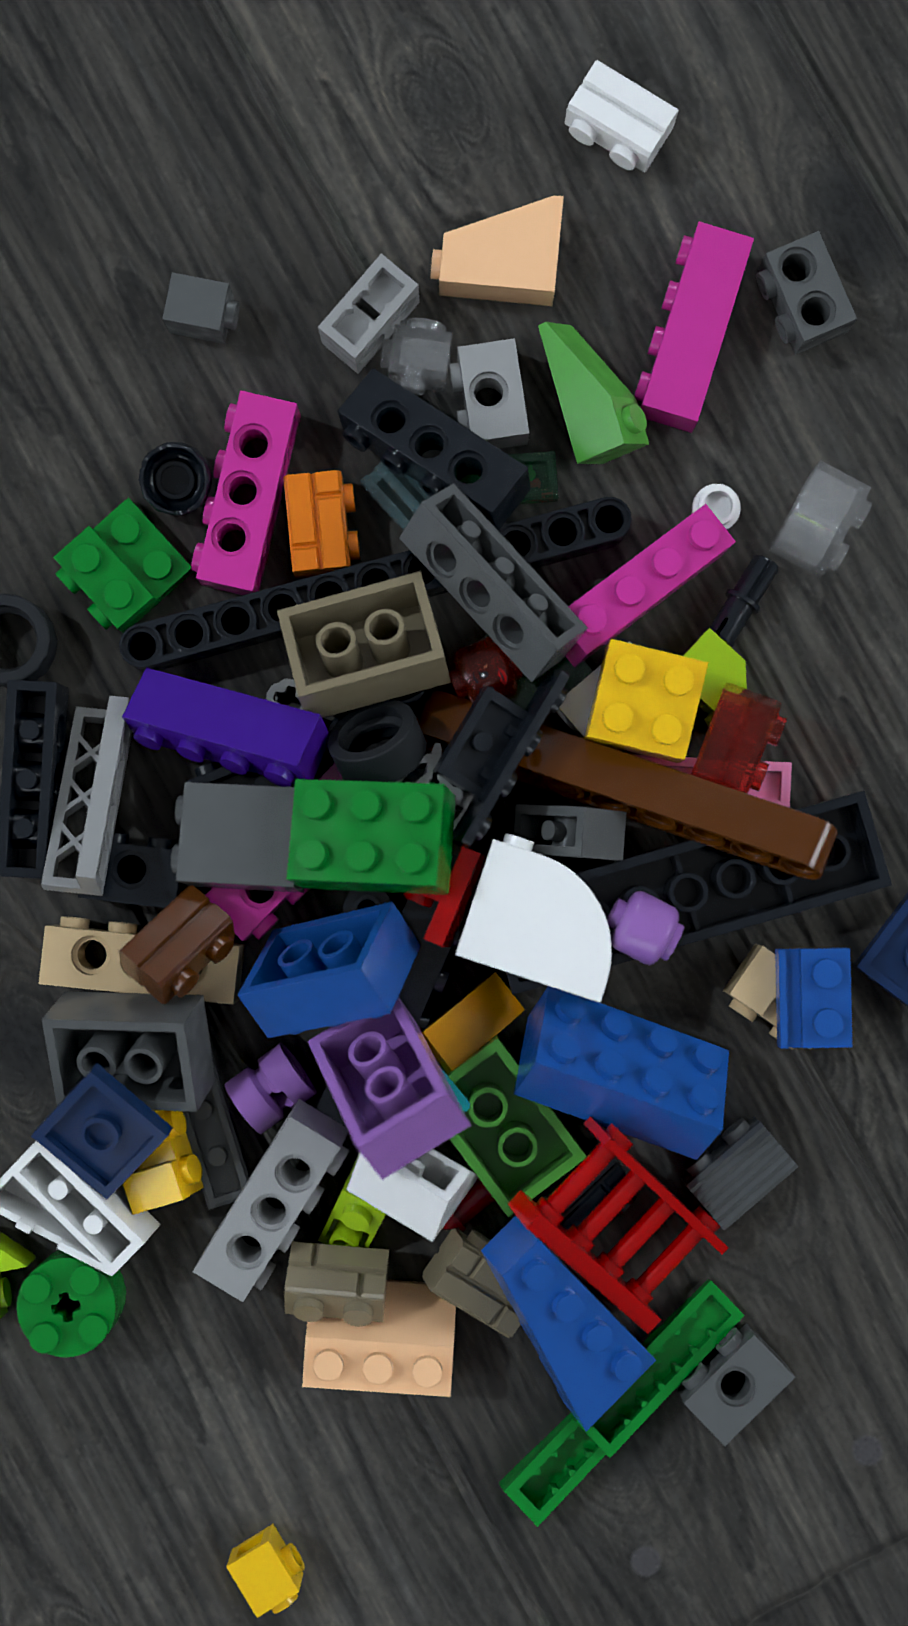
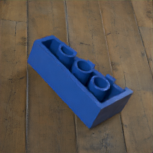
M515 1216L481 1252L507 1300L516 1312L522 1328L535 1347L546 1372L553 1380L563 1403L587 1432L656 1359L573 1272Z

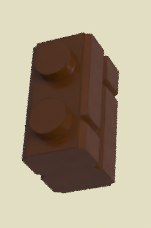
M189 885L119 950L122 967L131 978L141 986H144L160 1003L166 1004L175 995L181 998L194 988L199 979L198 973L210 961L217 964L230 953L234 946L233 939L235 938L233 920L219 906L211 903L209 898L195 886Z

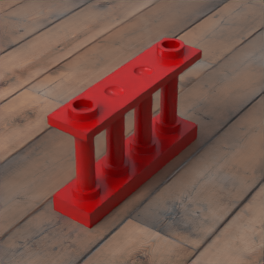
M589 1117L583 1124L600 1140L596 1148L547 1200L541 1197L536 1203L520 1190L507 1205L531 1233L649 1334L661 1321V1318L649 1306V1303L654 1298L651 1293L703 1238L722 1255L729 1247L715 1234L721 1226L703 1208L698 1206L692 1212L628 1152L634 1144L611 1123L604 1130L593 1118ZM616 1156L630 1171L578 1227L573 1224L566 1230L559 1224L564 1219L561 1214ZM646 1184L660 1198L608 1253L602 1251L597 1257L590 1251L595 1246L592 1240ZM674 1211L678 1213L688 1225L637 1280L632 1277L626 1283L621 1278V1275L625 1272L622 1267Z

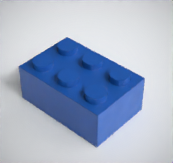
M393 902L274 929L239 991L238 997L267 1038L287 1034L296 1035L307 1030L327 1026L336 1027L347 1022L367 1018H380L391 1014L421 945Z

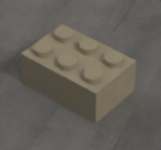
M421 571L277 610L298 698L305 711L320 714L324 718L451 683Z

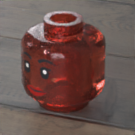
M490 636L458 649L454 654L456 669L449 671L450 680L458 699L468 696L472 704L484 686L491 687L506 698L514 695L518 690L517 680L524 677L523 672Z

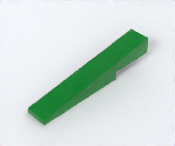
M708 1279L642 1343L656 1361L587 1432L572 1413L565 1417L499 1482L502 1490L538 1527L605 1455L611 1458L745 1315Z

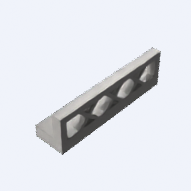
M109 696L107 710L76 707L41 882L43 890L103 896L132 737L131 729L122 718L130 701L128 697ZM86 722L104 724L101 743L93 749L83 738ZM82 747L86 753L79 758ZM91 762H94L96 770L93 786L83 793L75 783L76 773ZM72 792L78 796L73 801H71ZM85 805L88 812L84 832L75 838L66 827L67 818ZM65 836L68 839L69 843L62 847L63 838ZM74 851H77L79 853V860L75 875L76 879L56 877L59 862Z

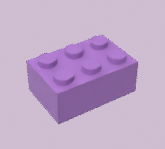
M399 997L391 1014L380 1018H367L330 1027L308 1041L357 1149L382 1180L471 1126L420 1028Z

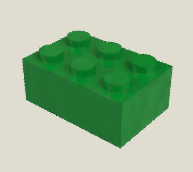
M295 779L286 879L303 889L449 895L456 796L445 784Z

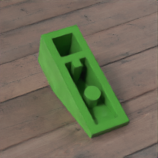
M544 322L538 325L577 464H604L649 445L645 431L647 427L646 417L642 408L638 405L636 397L572 325Z

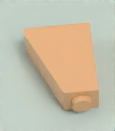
M554 195L445 232L442 250L433 249L431 279H439L440 296L552 306L555 293L564 196Z

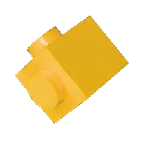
M272 1524L233 1548L226 1568L258 1618L269 1610H272L274 1614L279 1613L298 1598L297 1593L300 1591L303 1577L302 1571L305 1569V1566L297 1548L292 1543L286 1545L276 1527Z

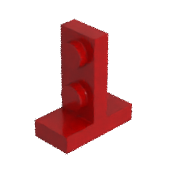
M462 846L450 874L449 895L404 894L403 897L431 908L434 900L439 902L425 934V940L441 947H451L487 858L486 855Z

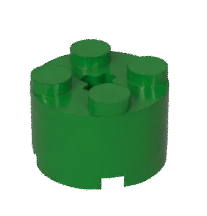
M61 1250L51 1254L23 1281L17 1299L18 1321L24 1335L29 1340L30 1346L41 1354L57 1357H75L93 1350L105 1339L121 1315L126 1301L124 1278L120 1269L113 1276H110ZM69 1293L71 1300H79L80 1305L78 1308H73L71 1303H66L64 1296Z

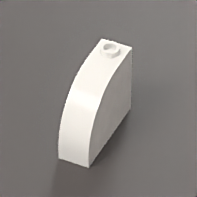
M505 833L503 842L493 839L455 955L601 1002L610 972L612 954L607 920L595 895L586 883L566 866L551 858L531 852L534 842Z

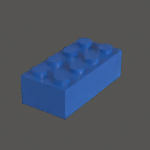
M548 986L527 1019L514 1095L584 1120L591 1117L600 1126L606 1128L612 1123L623 1134L697 1160L723 1130L729 1050L597 1001Z

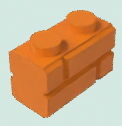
M339 470L283 476L292 572L295 578H309L352 566L351 560H360L358 532L348 531L347 513L356 512L353 483L344 484L342 472Z

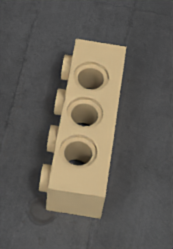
M61 916L60 925L45 926L39 984L119 993H149L144 986L138 984L125 972L119 955V950L137 934L138 924L109 921L108 930L89 928L90 919ZM93 940L100 942L106 950V960L101 967L92 966L85 957L86 947ZM234 943L230 953L217 964L210 961L203 968L196 985L187 995H204L205 1002L235 1004L238 1002L245 944Z

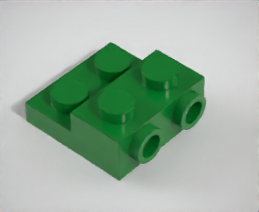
M129 497L97 526L85 528L53 557L61 566L55 574L74 595L82 589L94 602L87 608L90 614L104 629L108 630L114 625L122 633L135 625L194 572L188 562Z

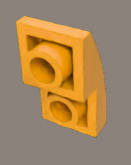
M494 972L457 1004L446 1010L425 1028L422 1034L434 1057L448 1074L495 1037L525 1009L516 997L512 995V992L499 975Z

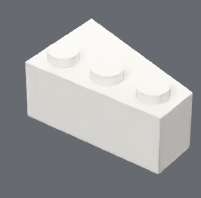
M37 1141L0 1178V1215L16 1222V1228L28 1234L33 1231L57 1243V1249L110 1276H113L161 1225L148 1211L132 1214L124 1187L120 1186L108 1199H105Z

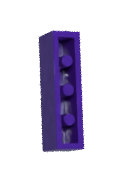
M147 667L122 715V718L133 732L135 741L146 748L160 750L162 746L176 750L181 756L194 762H203L204 759L218 762L224 768L236 774L245 775L247 771L264 775L267 780L282 787H290L292 784H295V779H314L327 750L329 731L320 714Z

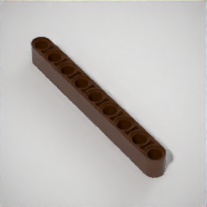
M438 690L429 691L422 700L415 716L427 741V750L432 751L434 744L440 743L441 755L443 754L473 704L472 701ZM541 725L539 728L543 735L538 746L529 756L523 755L514 771L518 774L517 781L599 809L627 812L626 818L808 880H819L822 877L838 833L832 824L818 817Z

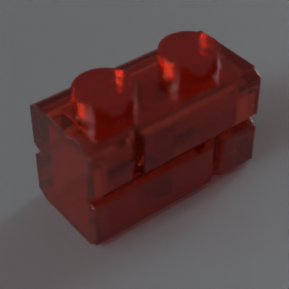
M726 682L691 775L748 794L749 789L759 792L769 767L768 763L761 761L767 743L777 746L787 718L779 716L782 703Z

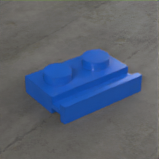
M850 948L775 949L777 1047L780 1049L852 1047Z

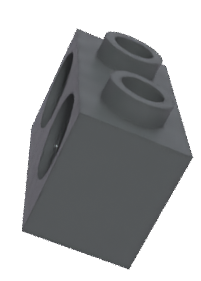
M819 231L765 254L758 268L759 272L756 274L757 284L764 299L772 300L778 314L775 317V323L779 336L785 344L790 342L795 355L846 334L850 330L857 317ZM785 266L797 267L802 272L804 280L799 282L789 280L785 277L782 268ZM813 309L817 311L822 317L823 324L818 326L808 324L803 319L801 310Z

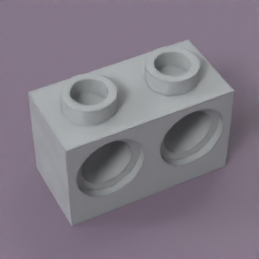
M381 253L318 326L322 344L359 374L420 303L419 285Z

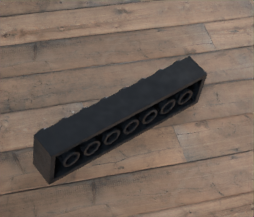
M865 791L850 793L794 809L823 819L837 829V836L823 875L819 880L800 878L692 840L627 857L623 861H613L575 872L595 895L606 920L618 898L627 902L631 895L637 891L646 892L675 907L679 912L678 923L684 926L676 947L892 886ZM609 927L610 937H611L613 928ZM611 945V966L635 960L616 950ZM506 972L512 995L545 985Z

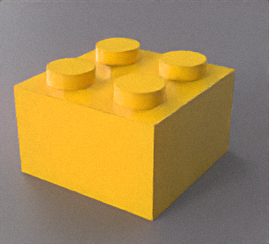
M610 639L605 648L583 739L674 763L684 761L709 662Z

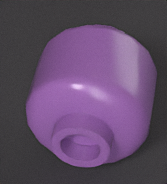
M637 891L632 894L627 902L618 898L607 918L608 926L613 928L610 937L611 945L616 950L646 965H652L660 958L667 961L673 953L684 929V926L678 923V910L643 891Z

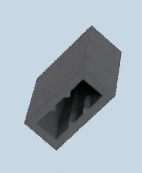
M185 782L184 795L178 796L175 807L176 822L178 825H181L179 844L173 846L171 853V869L176 874V881L195 887L304 893L303 888L286 879L295 787Z

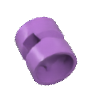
M281 1042L258 1059V1068L256 1070L247 1067L225 1083L226 1091L238 1111L250 1126L260 1134L283 1119L285 1107L293 1109L298 1099L306 1102L317 1093L312 1080L304 1068Z

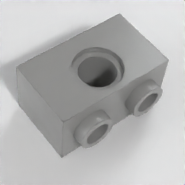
M515 338L457 347L458 363H452L449 366L453 393H463L465 410L457 411L458 423L498 449L527 445L529 427ZM483 388H493L499 392L502 399L494 406H484L476 400L475 395Z

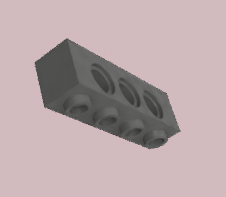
M454 483L421 502L401 534L400 540L531 682L562 661L588 629L586 625Z

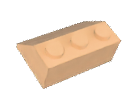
M388 1280L383 1322L372 1321L366 1326H353L346 1323L343 1319L322 1317L316 1322H307L302 1387L450 1397L456 1306L431 1292L425 1282Z

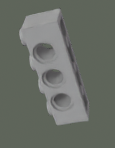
M298 1099L203 1251L193 1272L244 1302L253 1286L262 1290L276 1264L270 1261L277 1248L285 1253L300 1229L294 1223L302 1210L310 1214L320 1199L324 1188L319 1186L318 1183L325 1172L334 1176L346 1158L349 1150L342 1145L349 1131L348 1128ZM289 1159H301L308 1164L310 1169L305 1171L298 1170L291 1165ZM265 1198H277L284 1204L285 1208H274L267 1203ZM242 1236L255 1238L261 1246L247 1244Z

